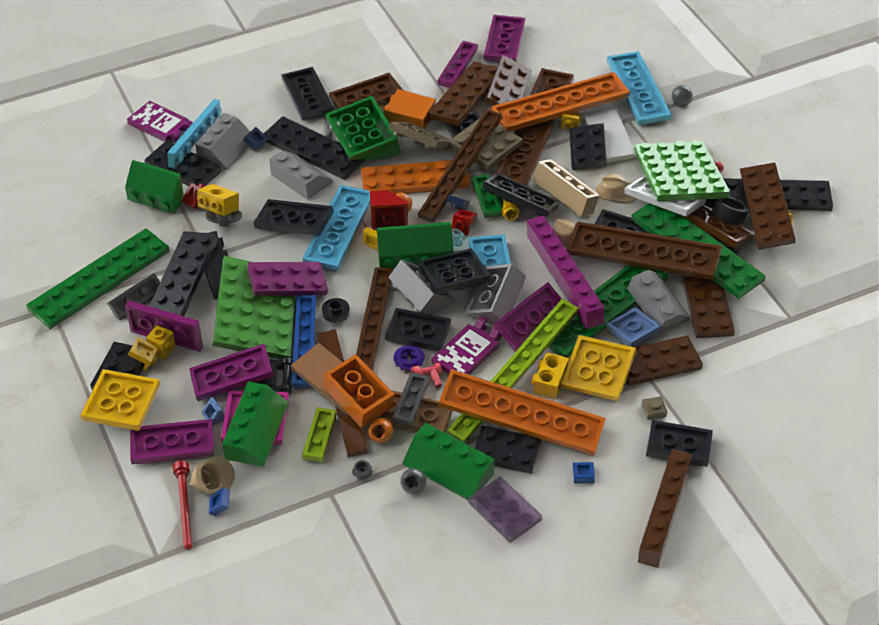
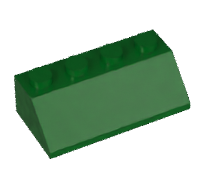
M451 222L377 228L380 268L395 269L401 260L419 265L420 260L454 253Z
M248 382L222 443L224 458L229 461L264 467L288 407V401L268 385Z
M425 423L414 435L403 460L404 466L421 470L426 478L470 502L474 500L494 475L495 459L428 423Z

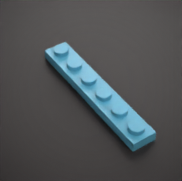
M213 99L168 151V167L175 169L183 161L187 153H190L193 146L206 133L209 127L214 124L215 120L221 116L220 100Z

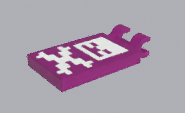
M150 100L127 118L129 125L164 142L171 140L174 143L180 139L181 131L186 132L193 124L188 118Z
M480 316L474 326L468 324L431 358V363L433 365L440 363L441 369L447 374L453 369L470 375L499 347V342L497 341L503 336L495 326L490 334L487 333L485 330L488 326L485 323L488 319Z

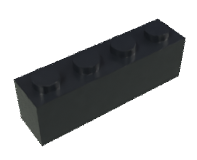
M222 237L218 239L204 270L213 299H218L222 261L224 256H228L227 250H223L225 247Z

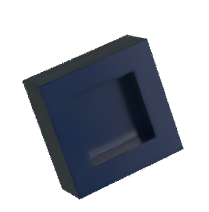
M255 127L243 140L256 151L267 142L268 138Z
M448 195L446 201L452 203L451 207L459 210L462 207L468 208L470 203L468 200Z

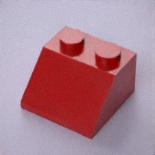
M389 190L370 191L371 224L373 230L377 231V228L408 225V203L406 200Z

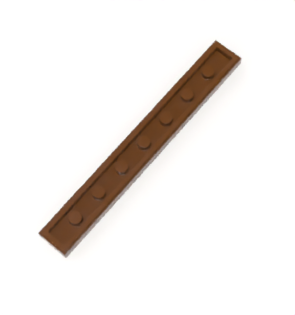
M486 109L417 213L419 218L432 223L435 222L447 204L448 195L454 193L502 120L503 115L501 113Z
M375 267L356 352V355L372 371H374L392 283L388 277L393 272V269Z
M336 329L317 333L318 342L344 362ZM335 406L347 457L367 454L368 450L362 428L350 415H346Z

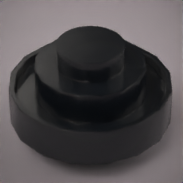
M332 298L325 301L322 305L323 318L331 323L345 321L350 315L349 303L341 298Z

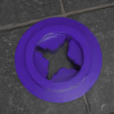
M411 345L400 347L393 356L396 367H400L402 371L408 369L409 372L411 367L423 366L425 360L423 351ZM408 355L411 357L410 362H407Z

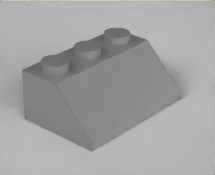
M223 113L195 144L197 155L221 166L224 170H228L249 146L243 138L250 131L239 118Z
M282 150L269 159L271 175L307 200L333 182V179L296 154Z
M401 260L388 277L393 282L394 288L404 294L403 297L415 305L414 309L417 312L433 315L454 304L456 301L449 293L436 295L420 270L419 265Z
M513 264L485 267L490 274L491 282L477 286L465 313L467 316L474 319L483 316L488 319L486 323L493 325L513 309L526 278V275Z
M647 270L632 277L627 288L644 314L661 325V332L690 319L687 312L658 273Z

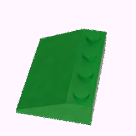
M373 96L325 114L326 119L350 160L387 159L401 153L398 138L393 134V130L388 129L390 124Z

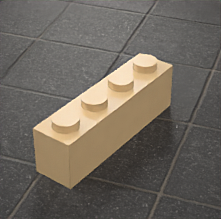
M549 159L538 162L533 181L539 184V187L547 190L551 196L559 199L563 205L572 209L578 216L594 213L600 196L598 193L553 160Z

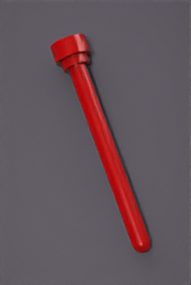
M181 460L173 464V474L178 478L183 545L184 549L190 550L192 548L186 480L190 473V466L187 461Z

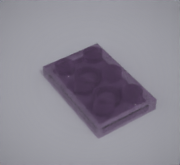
M501 476L468 498V503L509 543L542 521V515Z

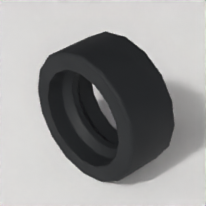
M733 197L716 199L712 208L715 216L732 224L744 223L749 211L747 205Z

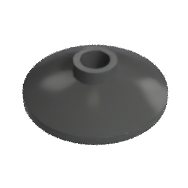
M237 210L222 216L208 211L205 216L208 221L219 224L221 227H226L231 223L239 221L242 218V213Z

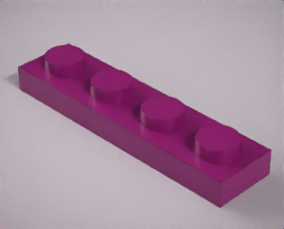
M462 41L437 79V85L450 88L465 71L478 50V44Z

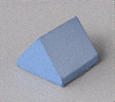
M211 397L201 413L205 419H212L214 426L224 421L225 415L215 399Z

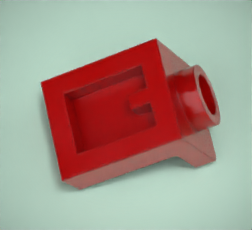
M191 183L181 202L197 210V190L206 186L200 183L198 186Z
M463 209L453 214L452 232L467 236L470 225L477 220L478 213Z

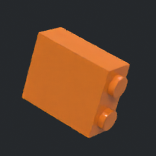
M398 89L391 96L389 104L384 107L383 114L389 124L391 122H409L426 129L431 120L428 119V112L436 104V99Z

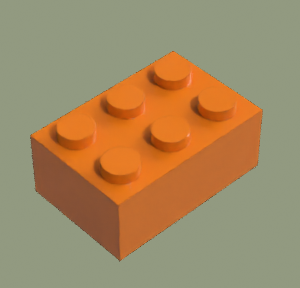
M356 354L324 374L323 388L361 428L393 408L394 393Z

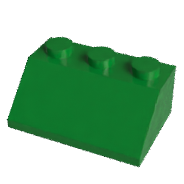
M136 160L131 162L125 184L127 200L175 214L182 205L181 200L184 196L181 174Z

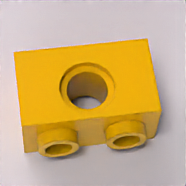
M215 184L197 190L198 207L222 216L239 210V193Z

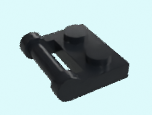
M291 358L270 360L273 377L256 383L268 385L275 392H289L290 395L292 393L290 377L293 360ZM278 370H283L281 386H277Z

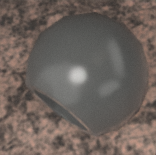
M680 85L672 91L671 97L677 106H687L693 99V93L688 86Z
M416 468L404 471L400 480L403 490L412 495L422 492L427 482L424 473Z

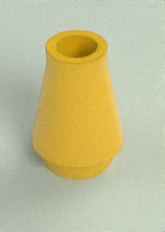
M503 199L502 216L508 221L516 220L520 214L519 208L514 202H507Z

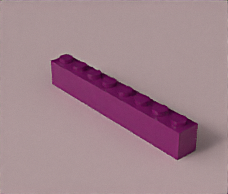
M540 216L527 220L528 239L569 303L578 307L577 315L586 330L604 324V306L546 218Z

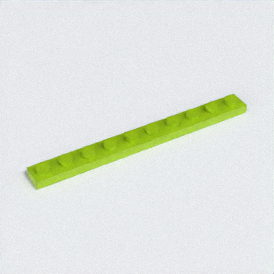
M562 298L491 379V382L513 388L578 313V307ZM461 414L447 430V434L466 443L484 421Z

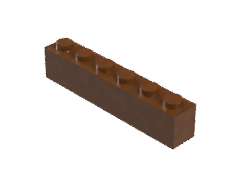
M674 449L671 450L639 548L638 563L659 568L690 470L692 454Z

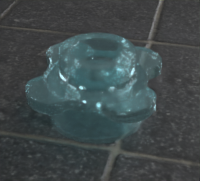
M452 229L453 246H461L462 240L465 239V234L458 229Z

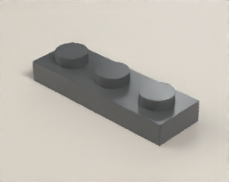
M152 273L107 302L115 317L119 319L127 314L125 305L128 301L142 304L153 297L160 284V280L155 273Z
M410 372L393 415L394 423L413 426L429 385L430 376Z

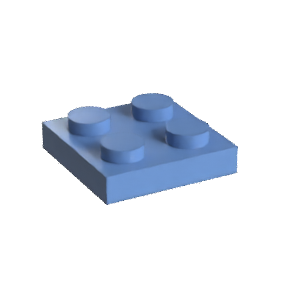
M635 307L606 323V330L627 346L635 347L661 332V325Z

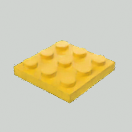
M579 335L563 376L561 388L619 401L636 354V348Z
M103 369L80 415L81 419L139 431L160 387L159 379Z

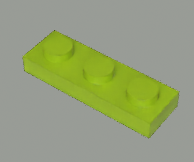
M316 408L302 453L303 460L323 463L337 416L336 410Z

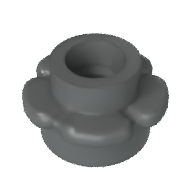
M360 460L355 463L352 473L358 479L364 480L372 475L373 470H371L372 466L368 461Z

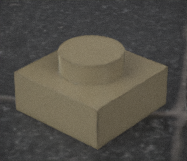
M662 396L642 399V407L647 420L667 416L668 411Z

